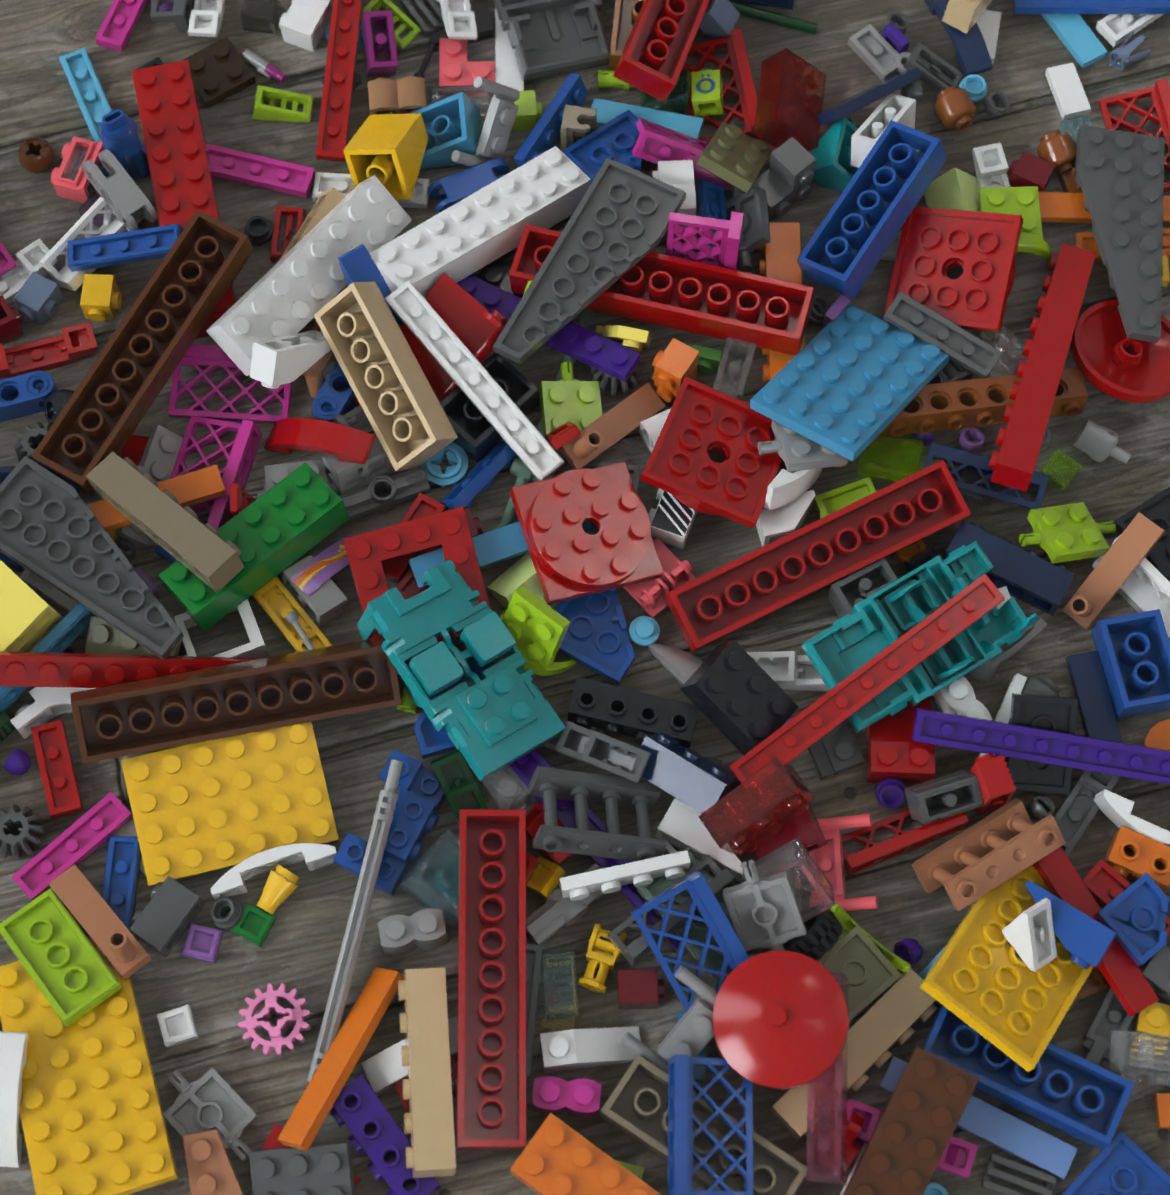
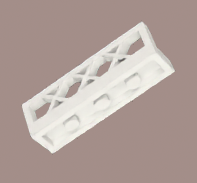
M100 197L39 263L60 287L76 291L83 283L84 274H92L96 268L72 272L68 268V241L74 240L78 234H85V238L127 232L128 230L103 198ZM98 213L104 214L103 226L99 230H92L93 218ZM144 216L135 222L138 224L144 218ZM58 255H66L65 266L58 272L51 263Z
M1100 556L1094 561L1092 567L1095 568L1104 556ZM1144 558L1118 593L1138 613L1160 609L1170 642V582Z

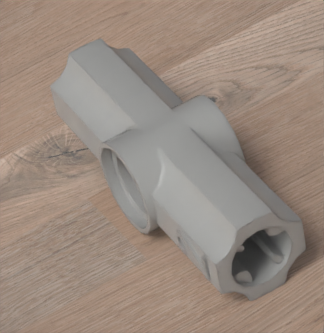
M595 863L585 872H590L603 868L600 867L597 863ZM559 887L547 898L546 903L526 919V935L533 943L541 945L563 926L566 925L568 927L581 918L589 909L588 906L599 899L604 893H602V890L589 893V897L585 899L571 901L570 897L562 899Z

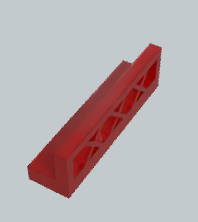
M909 809L872 823V826L862 827L842 835L845 871L850 876L964 830L969 820L965 812L925 825L922 824L921 827L906 832L901 830L904 819L911 817ZM899 822L897 828L891 826L892 824ZM879 829L895 833L893 838L879 844L871 841L874 832ZM870 833L868 839L862 837ZM852 840L866 845L864 850L849 856L843 846L844 843Z

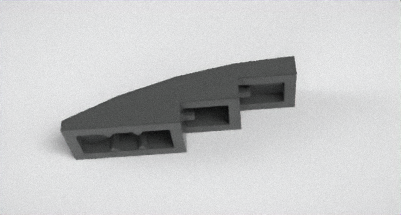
M562 719L560 720L566 729L560 735L541 745L636 783H640L651 757V753Z

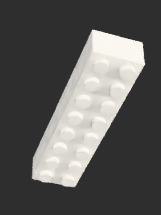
M554 146L369 254L391 292H394L409 280L420 294L425 297L443 273L447 274L457 283L517 248L525 224L549 229L571 216L591 185V179L560 149Z
M375 175L359 183L213 323L206 332L245 376L250 375L254 342L297 334L314 318L313 315L330 302L347 285L338 257L361 244L365 245L369 253L392 241L412 219Z

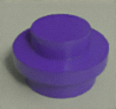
M887 777L877 784L875 796L877 801L884 807L897 808L906 800L905 788L907 787L902 780L895 777Z

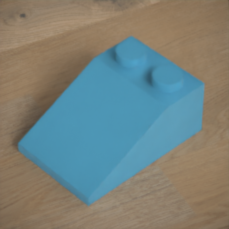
M463 91L411 112L422 114L429 138L420 169L462 165L453 162L451 159V154L455 150L476 155L475 151L482 132L480 108Z

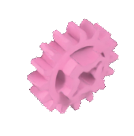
M271 983L267 984V992L265 993L256 988L255 994L257 997L254 1000L248 997L245 998L246 1003L249 1005L248 1010H239V1014L246 1018V1020L238 1023V1027L241 1030H248L242 1038L245 1042L254 1040L251 1045L252 1050L256 1052L263 1047V1054L269 1057L272 1050H275L277 1055L282 1057L283 1048L285 1047L294 1052L295 1046L293 1043L296 1040L302 1043L305 1042L301 1032L310 1031L311 1029L310 1025L304 1022V1019L311 1017L309 1010H302L307 1005L305 998L296 1001L299 994L298 991L294 988L287 993V987L282 983L278 991L274 990ZM279 999L289 1002L295 1009H284L280 1006ZM263 1003H265V1006L261 1010V1012L259 1014H255L258 1008ZM277 1013L282 1019L277 1020V1026L273 1027L267 1021H271L273 1014ZM290 1026H295L293 1031L285 1037V1033ZM255 1031H266L271 1041L262 1039Z

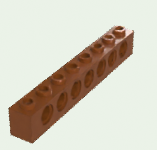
M1078 367L1063 369L1050 417H1070L1082 414L1089 395ZM1016 374L927 384L876 438L887 436L899 437L904 434L930 433L947 429L958 430L964 427H985L991 424L1005 423L1002 422L1006 406L1007 404L1013 405L1014 400L1009 399L1014 381L1020 383L1021 378L1015 377Z

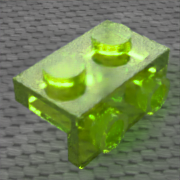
M879 436L859 455L856 473L863 474L865 477L870 476L871 479L883 478L898 482L919 471L923 442L903 437Z

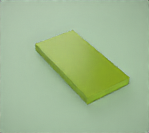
M51 888L0 923V934L67 1028L123 988Z

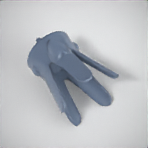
M1132 32L1119 48L1109 53L1111 61L1109 66L1113 65L1117 70L1122 71L1131 63L1146 58L1147 55L1151 54L1152 51L1147 49L1130 55L1145 40V36L1140 35L1124 46L1133 36L1134 32Z

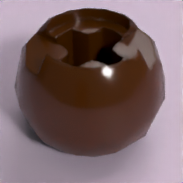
M32 137L20 144L18 160L27 171L39 174L47 171L53 165L55 152L52 145L44 138Z

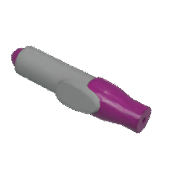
M249 49L241 51L242 59L255 66L258 73L268 79L274 78L282 83L286 81L287 75L277 66L264 60Z

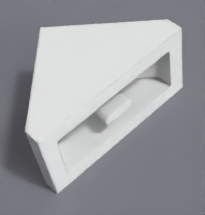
M1047 898L1042 899L1022 912L1001 931L1027 967L1034 972L1057 957L1051 903Z

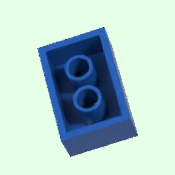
M1160 609L1099 620L1091 634L1096 651L1099 652L1116 720L1170 710V642Z

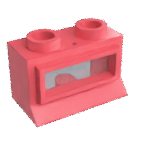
M73 136L71 143H66L63 146L61 154L63 161L60 167L53 169L51 174V183L57 196L90 205L92 200L87 189L90 181L84 174L81 165L90 159L98 167L100 160L98 154L105 150L102 141L95 142Z

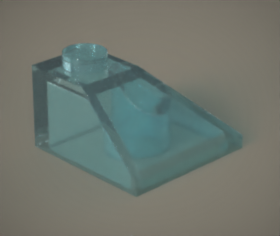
M448 829L416 860L398 885L422 906L440 909L443 915L456 921L459 919V838Z

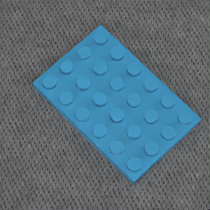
M850 304L834 322L831 321L751 399L750 409L853 462L949 363L950 356L941 351L937 346L927 344L915 338L911 333L904 332L896 326Z

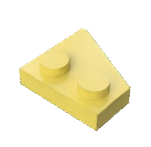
M596 325L595 333L612 341L623 343V346L634 351L642 352L643 347L650 348L652 336L649 331L621 325H605V327Z

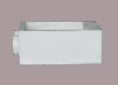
M247 598L231 612L239 610L250 642L212 657L262 658L269 655ZM186 612L174 616L177 626L184 635L180 645H184L187 655L184 656H197L187 630L197 624Z

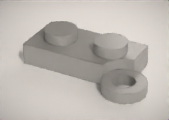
M871 24L849 37L847 45L881 81L894 76L897 71L903 72L907 70L901 64V61L909 60L908 57L911 53L902 52L899 54Z

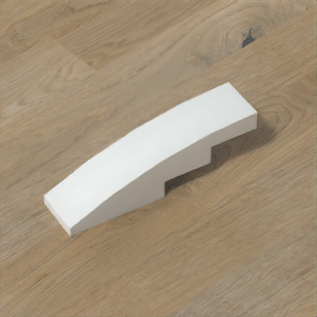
M795 651L747 652L781 689L829 691L807 655H797Z

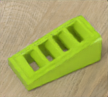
M372 0L362 9L361 18L364 11L392 10L393 24L396 22L401 23L394 31L396 46L404 50L422 30L390 0ZM406 28L409 29L410 32L403 39L398 36Z
M257 85L252 119L310 123L314 96ZM275 103H280V108L275 107ZM286 104H292L291 110L286 109ZM298 104H304L303 112L297 111Z

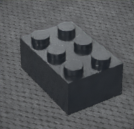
M494 352L481 364L526 417L540 404L539 388L500 354ZM459 387L455 388L440 402L458 436L453 442L462 447L466 454L476 463L503 439Z
M735 640L718 645L680 688L743 755L781 728L798 708L796 703Z

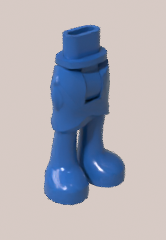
M115 109L104 115L100 125L104 149L112 152L134 182V175L128 166L125 156H128L129 164L133 171L139 177L146 178L150 174L146 147L141 144L138 137L136 122L130 120L129 116L122 109ZM103 167V174L107 177L109 174Z

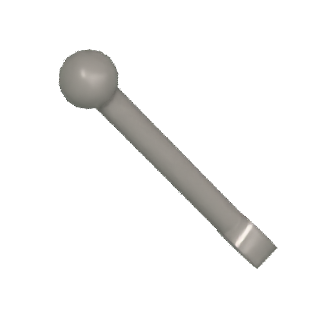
M292 611L286 615L287 622L293 624L308 650L315 649L298 622V614Z

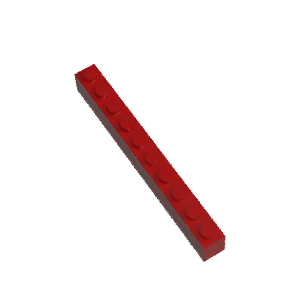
M1062 243L1059 254H1052L1048 270L1053 271L1052 275L1046 274L1041 290L1047 293L1046 296L1040 295L1035 312L1040 313V316L1033 317L1029 333L1034 336L1033 339L1027 337L1022 355L1028 357L1026 361L1020 360L1015 377L1021 378L1020 383L1014 381L1009 399L1014 400L1013 405L1007 404L1002 422L1007 423V427H1000L995 445L1001 447L999 451L993 450L988 468L994 469L991 482L1027 492L1096 252Z

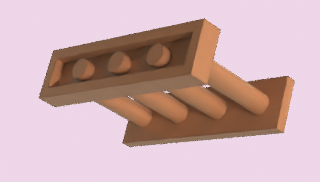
M1015 798L911 865L925 892L930 894L944 885L955 910L959 912L1066 842L1053 815H1048L1039 822L1032 824L1023 802Z

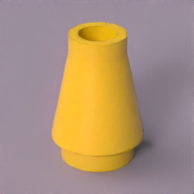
M278 864L275 870H270L263 892L256 905L273 915L275 910L298 887L296 883L300 877Z

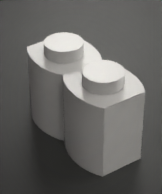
M423 909L415 912L410 917L406 915H392L377 923L381 946L384 954L404 955L413 951L416 947L420 949H434L448 942L445 920L440 909Z

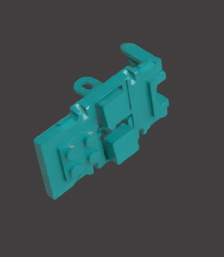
M450 559L426 570L421 578V582L423 585L428 584L429 588L405 600L397 587H394L378 598L368 602L366 610L357 623V627L364 640L370 639L376 630L384 637L385 640L381 647L404 680L411 700L418 707H422L437 731L446 729L447 735L456 749L460 750L479 780L482 781L560 735L566 727L547 699L545 700L537 686L532 684V676L535 674L533 670L525 671L523 669L527 661L516 647V641L498 614L495 611L492 612L485 601L478 603L477 599L481 594L478 590L472 591L459 572L455 571L456 566ZM452 630L456 634L462 631L459 642H463L468 649L460 653L457 647L453 645L448 632ZM443 636L444 642L438 643L437 638ZM505 653L509 655V657L500 661ZM473 657L480 667L492 661L495 664L482 671V675L485 678L483 680H480L469 668L467 662ZM411 659V661H410V663H409V665H408V667H407V665L405 664V661ZM463 673L474 682V685L469 687L464 681L463 683L455 686L447 692L430 700V697L438 694L439 692L458 682L461 679Z

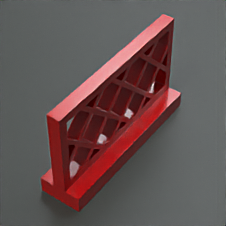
M741 28L730 30L731 36L692 45L687 56L696 54L701 57V60L695 68L684 63L681 70L690 116H695L692 105V87L690 86L692 83L691 72L700 71L706 62L709 61L718 66L716 70L720 69V73L725 69L734 74L728 85L723 83V101L729 93L738 97L739 101L733 109L723 104V111L728 113L724 122L729 124L736 117L745 123L746 128L741 129L742 133L749 137L753 136L756 139H764L763 123ZM728 47L729 52L723 61L712 56L716 49ZM712 115L698 116L704 118V126L709 124L718 130L721 123L711 119ZM700 135L699 139L709 143L713 136L701 138Z
M1167 78L1157 80L1153 87L1100 99L1099 108L1106 129L1118 130L1122 127L1133 133L1161 137L1162 135L1165 138L1164 148L1167 149L1168 153L1164 157V169L1170 171V163H1168L1170 159V86ZM1151 97L1153 105L1148 112L1135 106L1139 99ZM1119 105L1126 110L1120 118L1109 114L1107 107ZM1130 111L1144 117L1138 127L1124 121ZM1148 120L1160 126L1156 135L1142 130ZM1170 181L1164 182V192L1170 191Z

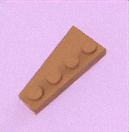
M218 1129L183 1135L191 1195H245L242 1187H240L234 1172L235 1169Z

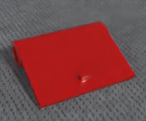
M445 273L442 274L424 297L475 358L482 363L493 350V345L504 329L508 319L496 309L491 313ZM403 323L400 329L440 403L458 385Z

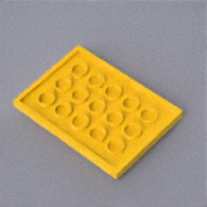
M312 722L187 744L121 760L148 886L157 885L159 882L162 883L168 876L178 880L236 866L251 856L279 846L299 843L326 844L339 841Z
M1033 865L974 901L920 985V988L1027 1072L1035 1068L1094 967L1090 964L1089 968L1085 969L1070 960L1073 953L1065 949L1054 931L1057 957L1034 972L1027 967L1001 932L1022 912L1036 904L1025 886L1028 880L1050 892Z

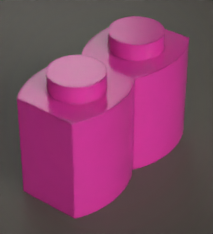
M543 1076L534 1079L532 1107L537 1113L543 1115L552 1113L556 1116L567 1112L577 1118H593L599 1115L601 1084L589 1079H575L567 1082L554 1076Z

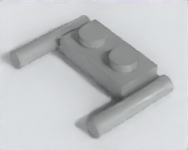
M479 76L474 79V87L492 93L494 96L491 99L475 151L476 155L458 150L453 151L451 154L453 162L470 167L497 158L503 159L519 107L514 104L520 96L518 90Z
M683 965L677 969L674 976L700 996L661 1042L655 1052L629 1032L620 1041L621 1044L634 1054L640 1055L667 1074L668 1060L672 1056L681 1054L697 1057L714 1036L713 1009L718 992Z

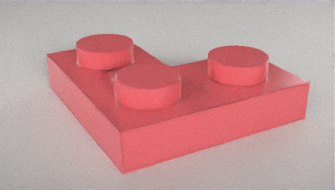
M439 38L440 92H486L474 87V79L478 76L496 82L495 61L468 62V40Z

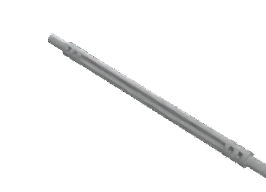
M391 759L384 790H380L307 1081H311L340 1029L390 826L393 821V814L396 809V802L399 794L396 792L404 762Z

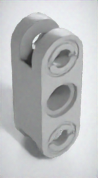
M105 149L98 154L103 167L109 174L107 177L90 159L81 165L90 183L128 231L139 230L135 221L143 216L152 223L158 220V215L153 205L111 151Z

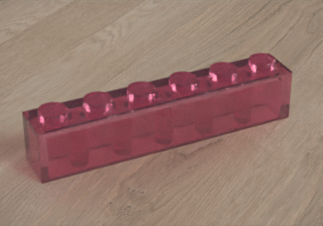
M830 972L841 986L848 1004L847 976L843 972ZM848 1038L835 1064L820 1078L808 1084L806 1181L812 1184L846 1185Z

